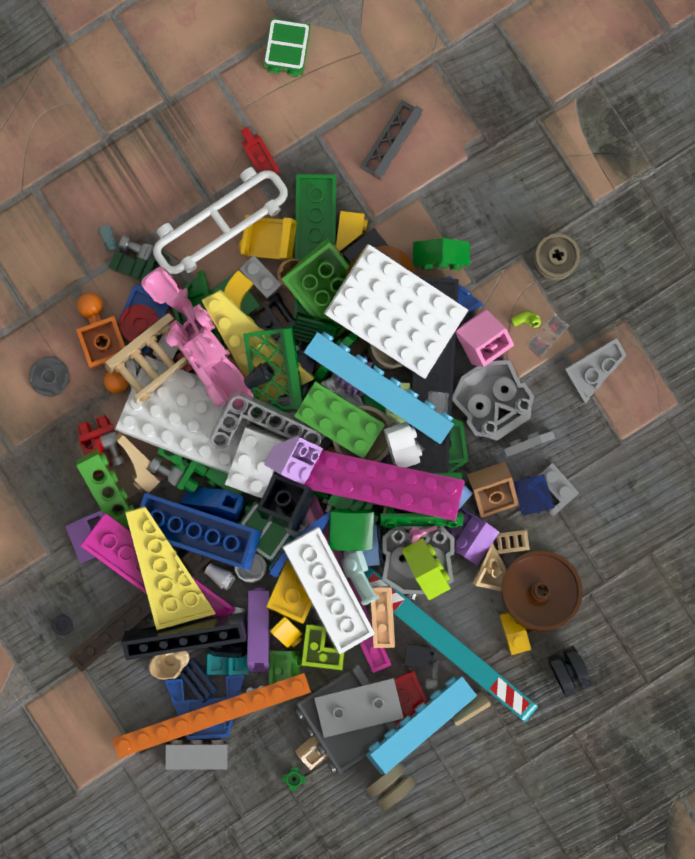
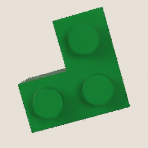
M447 238L413 242V266L421 267V270L424 271L433 270V267L437 269H447L450 267L452 271L462 270V267L470 266V242Z

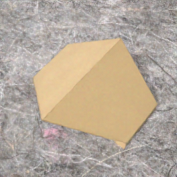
M493 543L474 577L473 584L501 591L502 579L507 568Z

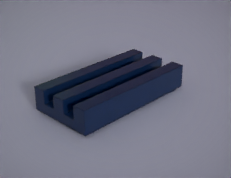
M191 659L190 663L180 673L201 703H205L219 690L195 659ZM193 667L197 670L200 676L211 688L210 692L202 683V681L198 678L195 672L192 670ZM187 673H189L190 676L194 679V681L197 683V685H198V686L201 688V690L204 692L205 696L201 693V691H200V690L198 689V687L194 684V682H193V681L191 680V678L187 675Z

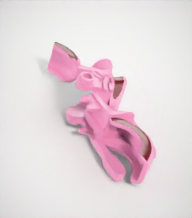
M161 266L145 276L141 284L153 300L159 304L166 302L185 316L187 321L184 325H181L177 320L170 324V330L165 339L171 347L175 345L180 348L205 385L206 392L214 404L220 407L227 402L230 394L235 391H240L254 397L252 389H248L244 383L245 375L228 357L231 354L230 351L225 350L211 332L215 326L210 314L199 304L193 308L191 301L188 299V289L182 290L172 275ZM238 398L232 404L241 406L244 401Z

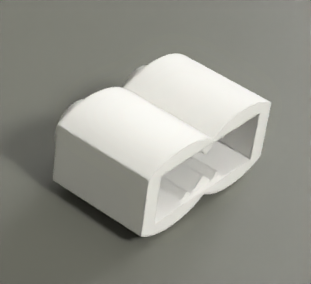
M407 422L384 429L393 465L406 468L420 463L419 456H422L419 444L415 445L414 438L417 437L413 426L410 427Z

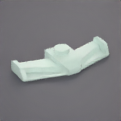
M343 551L344 558L341 560L345 577L351 579L362 599V605H367L379 599V595L376 596L364 574L368 567L363 551Z

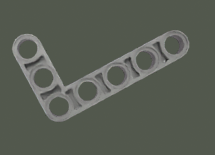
M240 391L230 394L210 434L212 446L218 450L225 449L229 445L242 417L289 439L298 436L307 440L306 436L314 433L317 437L312 441H307L317 446L321 443L319 431L296 417ZM238 398L244 401L241 406L232 404ZM259 407L262 409V412L254 415L251 413V410ZM273 416L280 417V421L275 424L269 420ZM226 417L234 418V422L231 424L223 422ZM290 425H297L298 430L290 432L288 427ZM220 434L225 436L222 442H217L214 439Z

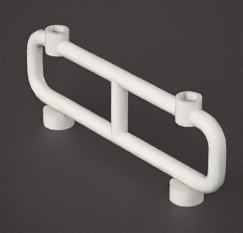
M253 167L247 168L240 174V178L244 182L242 185L175 230L170 223H166L156 231L160 237V240L155 243L153 248V255L156 261L170 274H178L184 270L187 273L192 272L197 268L195 262L268 213L271 217L277 215L281 210L279 206L285 202L288 196V190L283 181L275 172L270 170L257 174ZM263 179H271L280 191V195L276 199L268 201L263 208L230 229L217 210ZM211 215L224 234L193 255L185 257L178 265L170 266L161 254V249Z

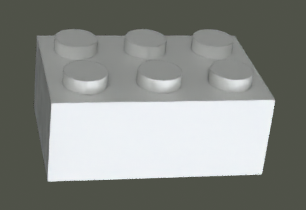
M248 424L245 427L225 485L262 498L274 474V470L265 466L264 463L273 446L285 442L286 437Z

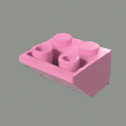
M486 309L455 330L472 365L485 367L514 346L507 329Z

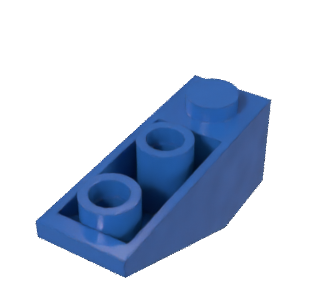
M197 487L194 493L186 490L181 504L238 523L244 509V497L226 490Z

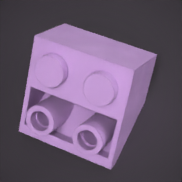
M296 436L273 446L264 465L304 485L323 448Z

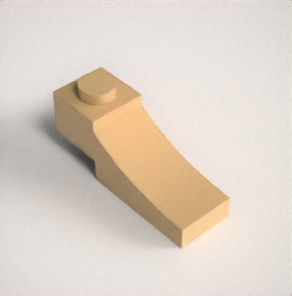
M119 432L114 438L124 448L131 461L134 471L131 477L135 480L133 485L141 492L145 490L149 494L159 483V480L147 470L151 462Z

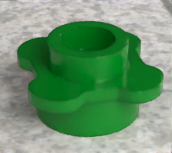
M292 767L288 774L282 776V781L287 783L291 791H296L300 784L306 782V777L299 773L297 767Z

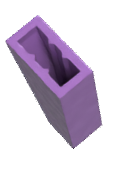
M254 588L253 591H248L247 664L249 672H269V609L266 608L270 596L269 591H265L264 588Z

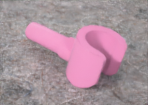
M436 525L426 529L413 527L408 537H412L411 542L414 543L420 540L421 536L437 531L438 528Z

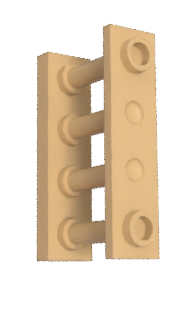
M169 313L105 362V368L110 374L114 371H119L138 393L134 396L136 404L140 401L143 403L147 401L155 389L187 364L191 365L185 355L175 363L156 342L159 335H167L170 330V324L173 323L174 319ZM145 346L151 347L169 368L162 375L159 376L141 355V349ZM130 358L132 360L135 359L153 380L145 388L125 367V362Z

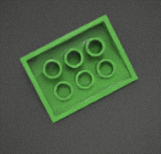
M328 237L281 279L310 315L334 321L326 316L324 312L343 284L350 264ZM337 323L334 339L347 330V328Z

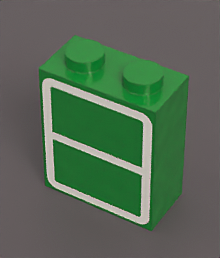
M271 18L263 64L264 69L268 73L279 74V72H284L290 77L304 75L311 24Z
M256 501L253 504L249 502L243 511L245 516L238 523L263 531L256 552L272 562L290 535L286 532L285 527L262 519L257 511L259 504Z

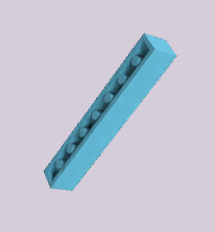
M318 332L304 351L305 354L439 444L443 442L454 425L451 422L453 419L445 412L439 414L434 410L436 406L427 400L424 403L418 400L419 395L411 389H408L406 392L400 388L402 383L393 377L390 380L383 376L384 371L376 366L372 369L366 365L368 361L359 354L356 357L349 353L351 349L340 343L338 346L333 343L332 340L334 338L326 332H323L322 335Z

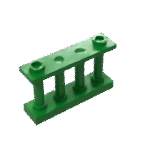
M433 473L462 480V473ZM387 507V514H381V526L387 528L435 525L455 528L463 526V513H457L456 521L410 511L395 514V508Z

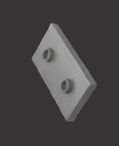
M394 678L314 698L324 738L404 718Z

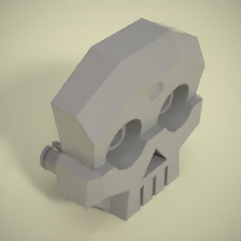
M510 360L492 361L485 367H475L461 377L452 396V402L467 418L466 425L473 435L488 437L497 441L531 418V407L534 395L526 383H520ZM502 386H506L508 388L507 393L501 392ZM477 403H482V410L476 409ZM499 409L509 412V414L498 420Z
M397 526L383 535L382 551L386 554L382 581L403 594H425L407 560L401 562L399 557L404 555L401 549L413 544L411 542L412 537H408L411 528L426 529L432 526ZM437 526V531L427 533L421 537H425L424 541L427 545L431 543L436 552L435 556L439 558L450 578L447 581L450 584L454 582L450 556L454 554L455 538L444 526Z

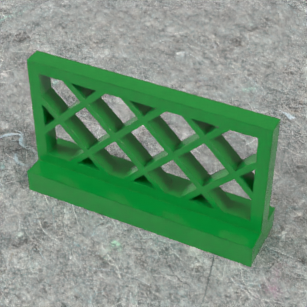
M293 326L243 333L249 374L256 368L252 363L256 354L278 370L263 390L258 386L252 388L254 398L259 400L263 394L272 401L271 406L275 403L278 406L274 407L281 411L297 410L304 397ZM280 333L281 343L278 347L268 341L271 334ZM257 336L263 341L257 350L250 346L249 337ZM265 343L275 350L269 359L259 352ZM276 352L284 357V363L281 367L270 361ZM279 372L287 377V383L284 387L274 381ZM271 383L281 390L275 399L265 392ZM282 392L290 397L291 404L282 405L277 401ZM255 407V414L262 412L261 408Z

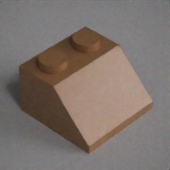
M505 462L467 474L481 518L519 505L513 479Z

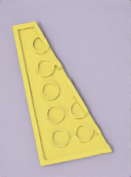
M144 506L126 511L156 630L216 614L147 508Z

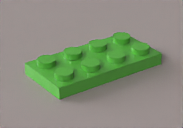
M317 381L314 382L294 414V417L363 459L385 426L384 422Z

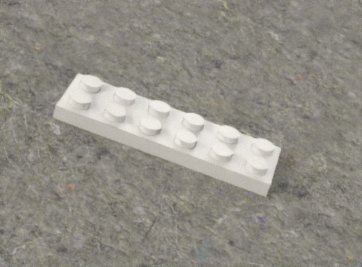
M319 527L282 546L339 654L375 634Z

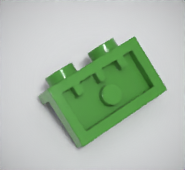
M269 650V684L300 674V666L302 664L300 651Z

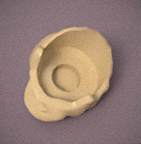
M182 651L151 656L148 665L150 674L161 680L177 678L190 660L189 653Z

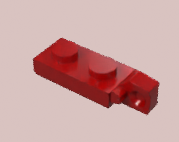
M248 127L242 129L241 133L245 138V141L242 142L243 148L257 172L270 170L276 174L280 173L262 138L258 134L252 135Z

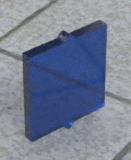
M544 474L534 477L527 476L526 479L513 482L523 516L536 512L540 514L541 511L555 507Z

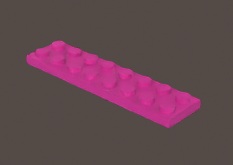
M322 450L304 485L309 486L312 491L456 521L465 481Z
M105 512L80 546L147 594L130 530ZM192 576L216 613L199 619L229 615L234 612L235 608Z

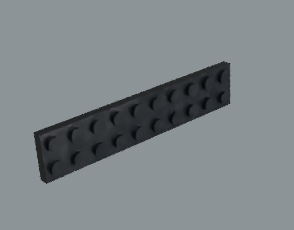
M419 277L458 303L459 279ZM455 332L427 377L424 379L413 372L412 391L419 395L418 400L423 403L425 400L436 406L434 409L439 414L445 412L449 416L452 415ZM414 427L417 434L415 439L425 450L422 451V456H419L420 463L408 468L428 473H448L451 430L443 442L439 444Z

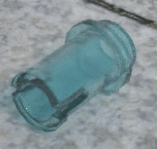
M110 225L99 228L98 235H101L106 251L118 248L112 232L113 228Z

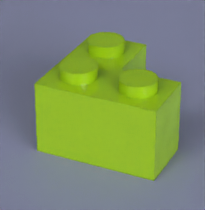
M422 538L401 549L428 600L451 589L447 582L450 578L446 570L443 568L439 558L434 559L433 557L436 555V552L431 543L427 545Z
M307 624L302 665L342 670L344 652L339 654L336 648L324 647L326 638L324 626Z

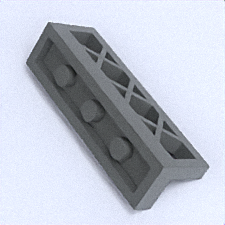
M402 100L360 168L381 180L422 115L423 109L417 105L413 107ZM403 107L412 111L409 118L401 120L399 114ZM399 124L401 129L399 134L390 137V127ZM389 141L390 148L387 153L380 154L378 148L380 143ZM378 158L380 164L376 171L366 166L371 159Z

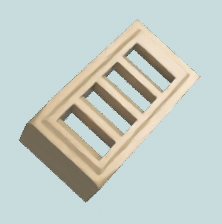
M527 530L499 533L496 537L498 554L530 550ZM517 535H521L523 547H519ZM509 536H513L514 548L510 547ZM501 537H505L506 549H502Z

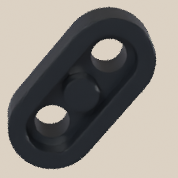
M245 641L208 647L210 654L215 657L241 658L247 654L248 644Z

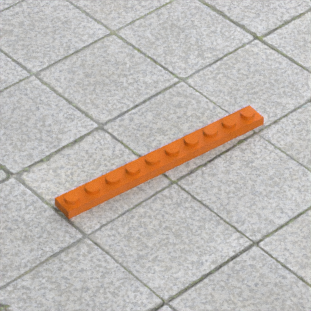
M304 672L115 737L112 741L118 758L311 693Z

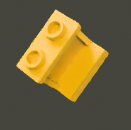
M292 218L259 219L243 230V237L239 242L241 255L249 258L254 255L260 259L283 261L293 258L297 221Z

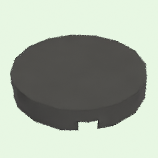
M43 357L36 361L30 369V384L37 393L43 396L53 397L59 395L69 384L70 374L68 367L63 361L55 357Z

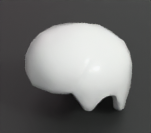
M255 553L250 570L235 566L237 576L243 581L250 583L261 580L267 572V563L263 556Z

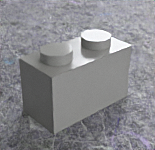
M254 255L239 269L266 300L282 288V284Z

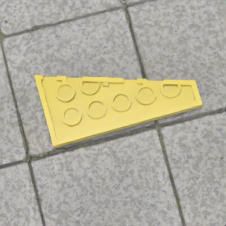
M219 290L203 298L202 302L245 377H247L249 369L243 333L262 331L263 329L258 327L253 319L243 313L238 308V305L224 292ZM257 336L249 337L250 346L257 350L263 341ZM271 336L268 338L270 343L278 347L279 344ZM266 343L259 350L268 359L275 351ZM276 352L270 361L281 367L284 363V357ZM257 354L252 360L255 367L260 363L266 362ZM299 363L301 383L304 385L315 377L302 368ZM271 365L274 372L276 373L278 370ZM279 372L274 381L284 387L287 383V377ZM269 381L259 385L258 387L263 390L269 383ZM272 383L265 390L274 399L281 391ZM263 394L259 398L262 402L270 400Z

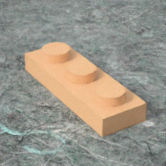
M371 586L376 596L379 595V599L371 602L372 628L375 633L373 635L374 648H394L392 586Z

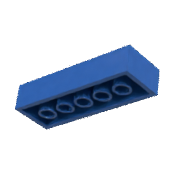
M144 493L140 508L144 506L147 508L171 545L242 569H251L263 531Z

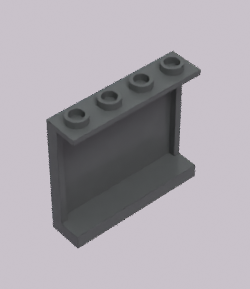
M359 665L295 704L297 708L295 709L296 715L300 720L304 719L307 727L305 729L311 738L315 737L318 744L316 747L322 756L325 754L328 758L327 765L332 773L342 774L343 771L365 758L366 754L370 752L368 748L377 741L379 743L383 741L385 733L392 728L394 730L397 729L394 721L324 738L314 698L370 684Z

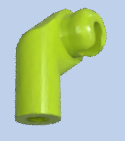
M524 311L510 318L514 327L522 323L533 328L541 325L540 317L530 311Z

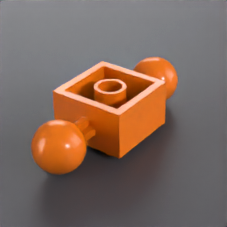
M88 292L79 297L77 309L82 316L88 318L90 325L76 329L89 368L95 369L105 365V362L126 347L117 318L112 316L101 320L102 300L97 294ZM102 338L108 341L105 347L98 346ZM107 371L104 376V386L111 393L120 394L129 386V383L119 371H114L111 374Z

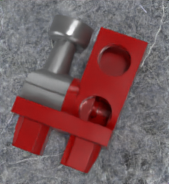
M106 415L96 418L99 429L94 431L91 430L89 422L78 425L80 434L78 438L84 456L98 449L100 454L103 453V450L108 449L113 458L110 460L112 468L127 463L125 456H120L118 442L114 438L117 435L115 427L110 423ZM96 470L93 472V475L95 476L97 474L102 473L103 471Z

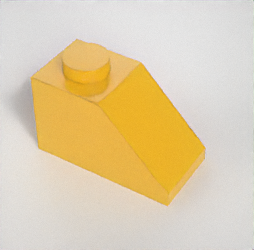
M340 211L336 247L340 253L361 238L362 231H367L368 220L364 219V214Z
M508 613L499 615L509 653L514 655L531 650L526 628L516 623Z
M286 616L270 631L287 648L290 645L294 648L302 640L300 637L302 632Z

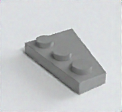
M614 338L567 366L564 370L582 401L586 403L590 396L602 385V382L627 355L618 339Z

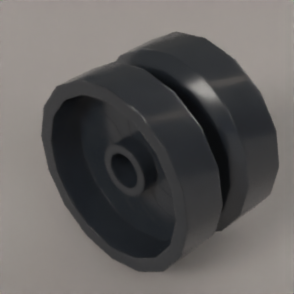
M574 645L563 649L566 663L557 653L547 657L552 672L566 698L576 693L573 680L583 690L592 686L587 667Z

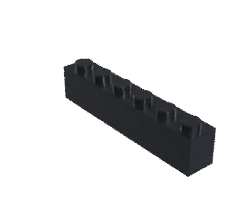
M244 612L192 620L156 630V626L125 631L121 643L126 660L245 642L248 629Z

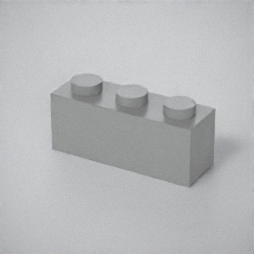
M199 739L191 740V743H183V740H171L170 743L166 744V770L228 768V743H223L221 739L211 740V743H203V740Z

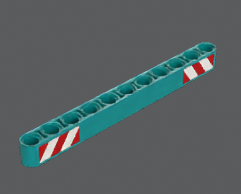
M367 566L368 570L364 574L371 586H390L382 581V577ZM392 587L393 613L524 722L530 718L538 708L535 703L401 592Z

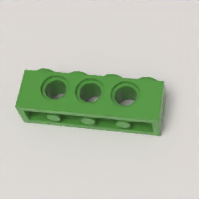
M98 449L77 459L76 466L103 514L106 512L128 528L129 524L125 512L133 510L135 507L133 504L129 506L126 500L128 495L123 487L119 488L116 483L119 479L114 470L110 471L107 467L109 461L105 454H100ZM102 470L104 474L101 477H96L93 475V472ZM111 487L114 491L111 494H105L103 489ZM116 504L123 506V509L120 511H115L112 508Z

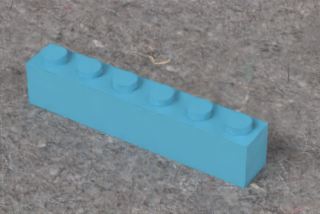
M451 677L445 682V688L441 691L438 689L429 696L431 700L426 704L423 702L414 709L416 712L411 717L409 715L404 717L399 722L400 726L397 729H390L384 734L385 739L380 743L377 741L368 748L370 752L366 756L380 774H387L477 696L463 677Z

